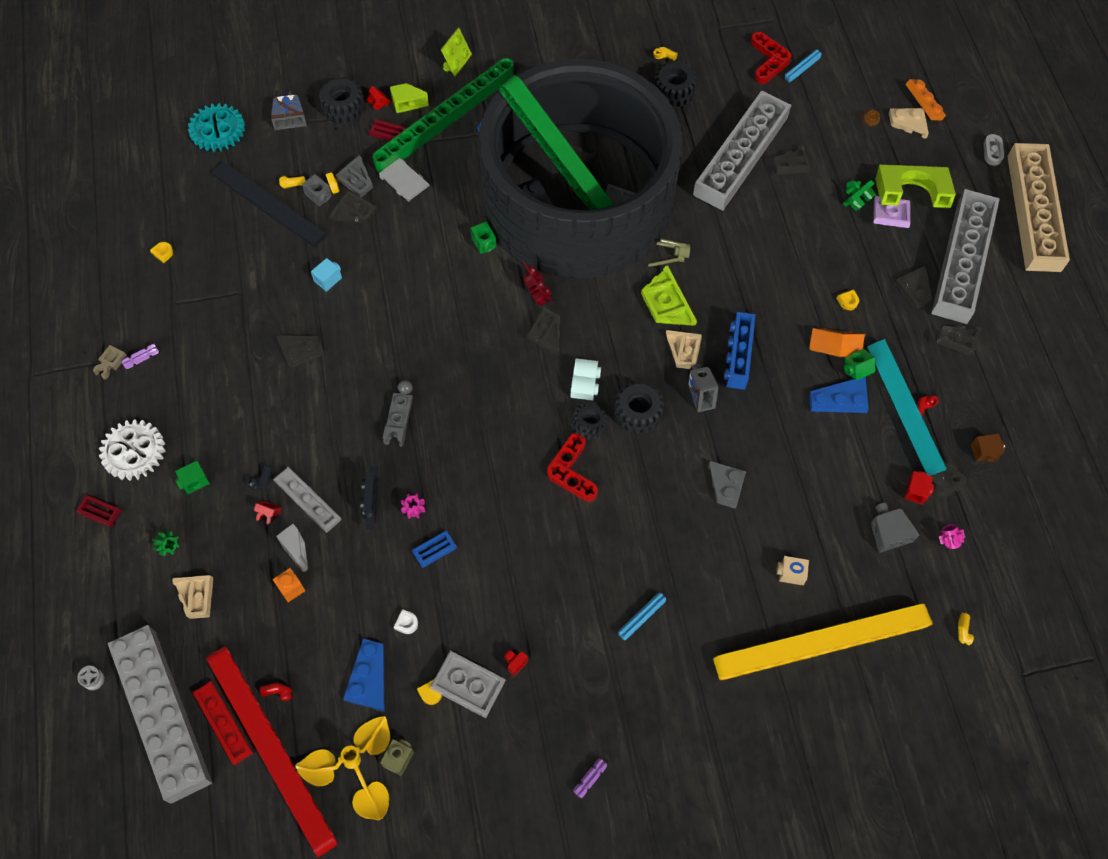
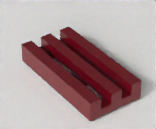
M375 119L369 134L373 137L391 141L406 130L407 127Z
M86 494L76 512L79 515L113 528V522L117 521L118 514L121 515L122 510ZM88 501L113 511V514H109L86 503ZM83 508H86V509H88V510H90V511H93V512H95V513H97V514H100V515H102V516H104V517H107V518H109V520H105V519H103V518H101V517H98V516H96V515H94V514H91V513H89V512H87V511H84Z

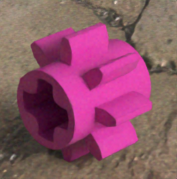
M407 494L406 500H401V504L404 506L401 509L402 514L407 513L408 519L411 517L419 518V514L425 512V508L422 506L425 504L424 499L419 500L418 494H415V496Z
M949 524L942 528L938 537L940 544H945L948 549H956L964 542L965 534L964 530L959 529L957 525Z

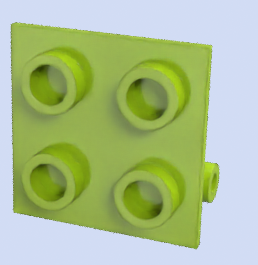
M457 28L441 49L447 61L443 64V69L446 72L452 71L453 75L456 76L472 55L460 28Z

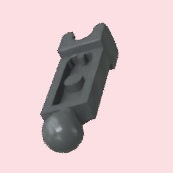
M403 380L398 384L400 394L393 393L388 420L383 434V442L386 445L390 443L393 437L397 438L400 447L404 445L413 401L412 395H408L411 393L413 386L407 380Z

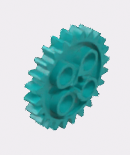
M218 103L217 107L211 104V108L205 105V110L198 109L200 113H193L195 118H190L191 123H188V132L194 144L199 145L200 149L205 147L206 151L212 148L213 152H215L216 148L222 151V147L228 150V145L235 146L234 141L239 142V137H243L242 132L245 131V123L238 110H234L233 106L228 108L227 104L221 107L220 103ZM214 117H216V121H217V128H218L219 136H220L219 138L217 137V133H216V126H215V123H214Z

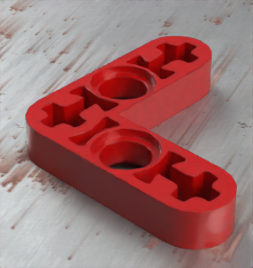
M755 32L752 35L751 45L769 58L756 70L755 81L757 83L766 84L790 63L791 53L762 32ZM768 47H772V48H774L775 50H774V51H770V50H768L767 48H768ZM769 65H775L777 68L772 69Z
M574 433L568 438L550 463L547 475L552 482L582 500L591 502L597 497V486L570 469L584 450L586 443L585 437L581 438L580 433L578 435ZM580 440V444H577L573 451L574 441ZM568 453L572 456V459L570 461H563L561 456ZM559 469V474L553 475L552 470L556 471ZM569 478H575L578 481V484L575 486L568 485L567 480ZM592 489V494H585L586 490Z

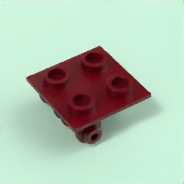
M524 261L523 263L529 272L524 275V282L536 304L543 306L548 299L553 302L550 297L552 292L542 282L544 278L540 272H537L533 265L529 266Z

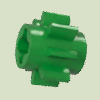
M169 530L165 534L158 532V536L152 539L155 544L153 550L159 551V554L163 556L167 552L173 555L174 550L179 547L177 544L179 537L172 535V531Z

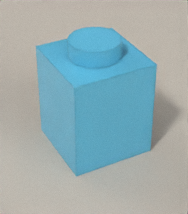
M327 258L311 271L314 282L326 292L342 279L339 265L336 262L332 263Z

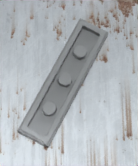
M289 467L273 479L326 533L341 521V518Z

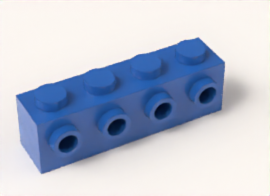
M737 312L735 321L731 320L730 331L733 334L729 336L728 347H731V351L727 352L726 363H729V368H726L724 373V379L727 380L726 387L743 390L746 388L749 379L755 314Z

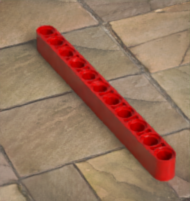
M224 645L206 656V659L309 844L319 858L337 846L338 842L232 655Z

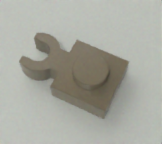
M109 345L98 359L101 364L96 365L93 372L95 375H98L99 372L103 371L101 376L103 379H107L111 368L116 371L122 364L121 360L126 358L127 355L125 352Z

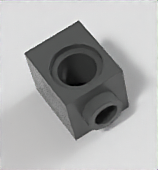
M315 174L302 184L305 195L318 206L327 202L332 196L329 185Z

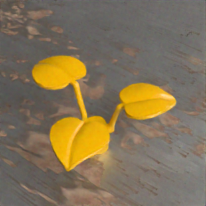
M385 716L372 719L363 724L354 735V744L357 747H345L336 765L334 755L324 749L310 753L295 765L300 776L314 786H325L331 783L334 779L333 770H337L341 763L348 769H355L364 789L355 793L352 802L353 808L359 816L374 820H381L386 815L389 807V794L386 787L380 782H373L367 787L358 767L361 762L359 753L367 751L371 755H377L388 748L390 732Z

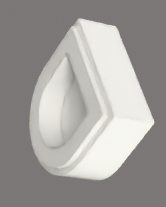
M402 609L393 627L394 630L404 634L415 632L418 627L417 617L413 613Z

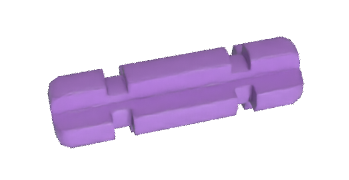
M155 344L147 346V349L143 348L132 354L130 358L126 357L121 361L124 367L129 369L133 367V364L137 365L150 358V355L158 354L159 351Z
M602 759L596 760L593 765L594 767L589 769L581 779V783H578L574 788L573 792L578 797L583 798L587 793V789H590L599 778L600 772L603 773L607 768V764Z

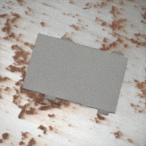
M400 158L379 173V178L385 180L396 190L399 196L402 195L408 202L429 186L420 174L418 175Z

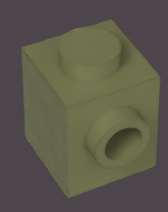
M393 739L380 762L382 767L402 776L414 754L410 748L411 744L402 739L399 742Z

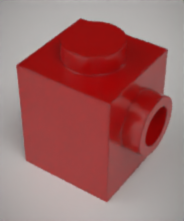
M913 471L908 478L904 499L923 505L933 493V477L925 472Z

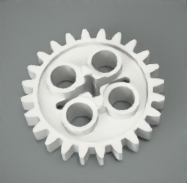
M134 419L132 424L126 421L125 426H122L119 423V429L111 428L113 433L105 434L108 440H101L104 447L99 448L102 452L99 457L103 460L101 462L102 465L114 477L118 476L123 480L126 476L131 481L132 476H135L138 480L141 473L146 477L147 470L154 472L152 466H159L157 459H163L160 453L165 452V449L162 447L165 445V442L162 439L161 433H159L156 427L153 428L151 423L146 425L144 420H142L138 424L136 419Z

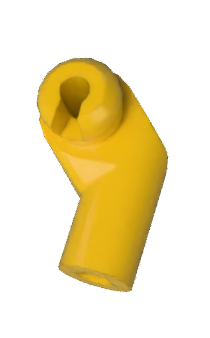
M666 47L656 48L653 51V56L656 59L669 58L675 61L678 53Z
M962 613L959 616L958 638L962 644L971 645L974 636L968 634L970 615L967 613Z

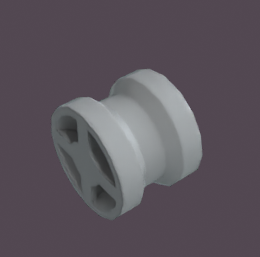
M94 666L82 668L77 677L80 685L88 690L99 689L105 679L104 674Z

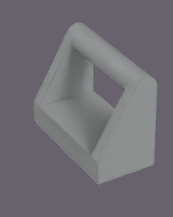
M292 524L276 537L299 569L306 571L308 563L305 542L298 529Z

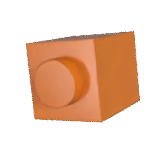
M291 568L273 579L287 602L305 592V589Z

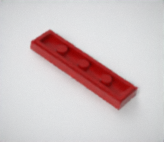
M210 681L194 691V697L232 764L236 765L253 754L252 749L214 683Z

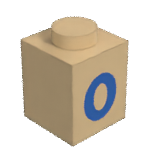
M784 556L783 560L778 562L777 574L780 575L779 581L804 585L808 577L809 560Z

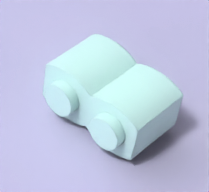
M576 358L571 398L593 400L594 395H598L599 384H595L596 378H600L601 373L598 361Z

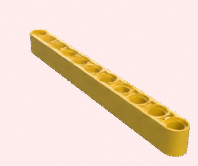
M919 604L715 657L713 661L719 680H725L923 629L933 623L925 604Z

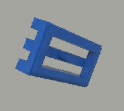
M446 530L414 548L412 553L420 563V566L424 568L457 549V546ZM444 538H447V540H445L444 542H442V543H440V544H438V545L432 547L430 550H428V551H426L425 553L419 555V553H420L421 551H423V550L427 549L428 547L434 545L435 543L439 542L440 540H442V539H444Z

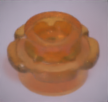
M876 110L868 111L864 115L865 123L870 126L878 125L881 120L880 113Z

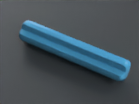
M814 50L785 74L784 79L788 82L793 81L821 58V52Z
M660 592L657 593L618 631V635L623 640L631 636L665 603V596Z

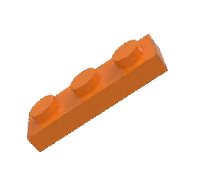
M909 79L906 86L931 120H943L946 114L943 112L942 106L935 101L934 95L927 90L925 83L920 79Z

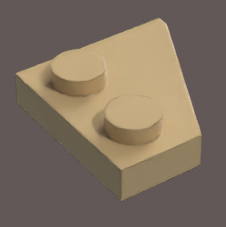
M923 108L890 109L889 117L892 127L903 129L908 133L915 131L922 134V138H927L929 133Z
M666 330V336L676 367L690 369L697 362L702 335Z
M207 575L173 578V584L177 587L178 596L184 605L183 609L186 616L190 619L210 617L213 577Z

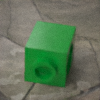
M487 221L470 228L471 238L480 254L496 248V237Z
M865 349L852 353L845 357V372L856 381L875 373V357Z
M198 461L175 471L178 476L175 479L180 490L184 488L187 494L210 484Z

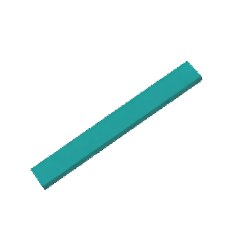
M885 339L867 346L870 354L875 357V365L926 474L932 476L945 471L944 462Z

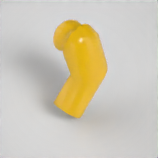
M282 176L279 179L280 186L285 189L301 186L306 182L304 176L291 178Z

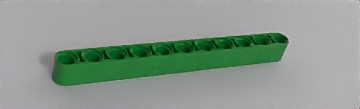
M509 58L501 59L373 154L376 171L380 173L399 158L404 160L497 91L503 83L514 75L513 61Z
M513 75L499 87L502 96L589 210L613 206V202L522 80Z

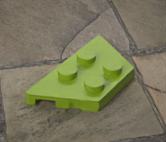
M665 266L663 271L658 276H655L651 283L647 284L641 292L655 322L696 325L697 320L669 267Z

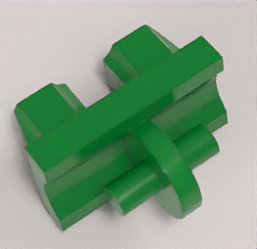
M850 180L846 185V193L853 195L843 202V205L847 207L850 204L855 211L865 205L860 196L868 202L876 195L871 188L874 182L870 180L860 188V181Z

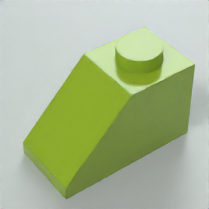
M407 83L390 87L396 113L429 106L427 92Z

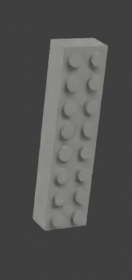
M761 91L696 181L693 196L723 211L787 120L791 105Z
M967 189L963 191L957 204L931 314L967 324L973 316L999 198Z
M147 625L109 642L110 652L163 800L172 804L212 784L156 632Z

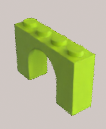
M879 165L875 178L881 205L899 206L903 193L902 185L915 184L925 188L931 196L933 207L951 208L956 195L948 167Z

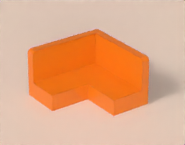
M813 328L810 350L846 357L863 349L865 334Z

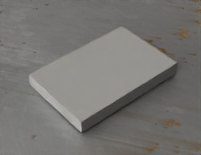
M450 650L430 689L486 718L506 679Z

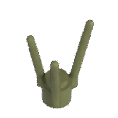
M660 239L657 245L674 248V255L677 258L649 263L648 266L684 262V258H689L690 244Z

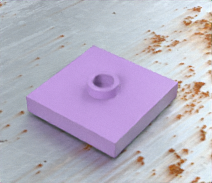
M875 196L873 223L909 228L910 201L900 199L899 206L881 205L880 197Z

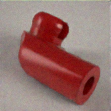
M929 395L918 399L916 406L922 417L925 409L938 404V398L934 395Z
M275 682L260 687L262 696L276 693L280 694V700L289 701L292 698V689L281 683Z

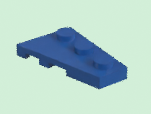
M866 377L857 381L853 379L813 390L809 394L810 411L867 413L869 410Z
M363 639L343 700L385 712L384 645Z

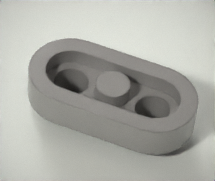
M990 134L986 137L983 144L984 156L988 164L996 166L1004 158L1003 140L998 135Z

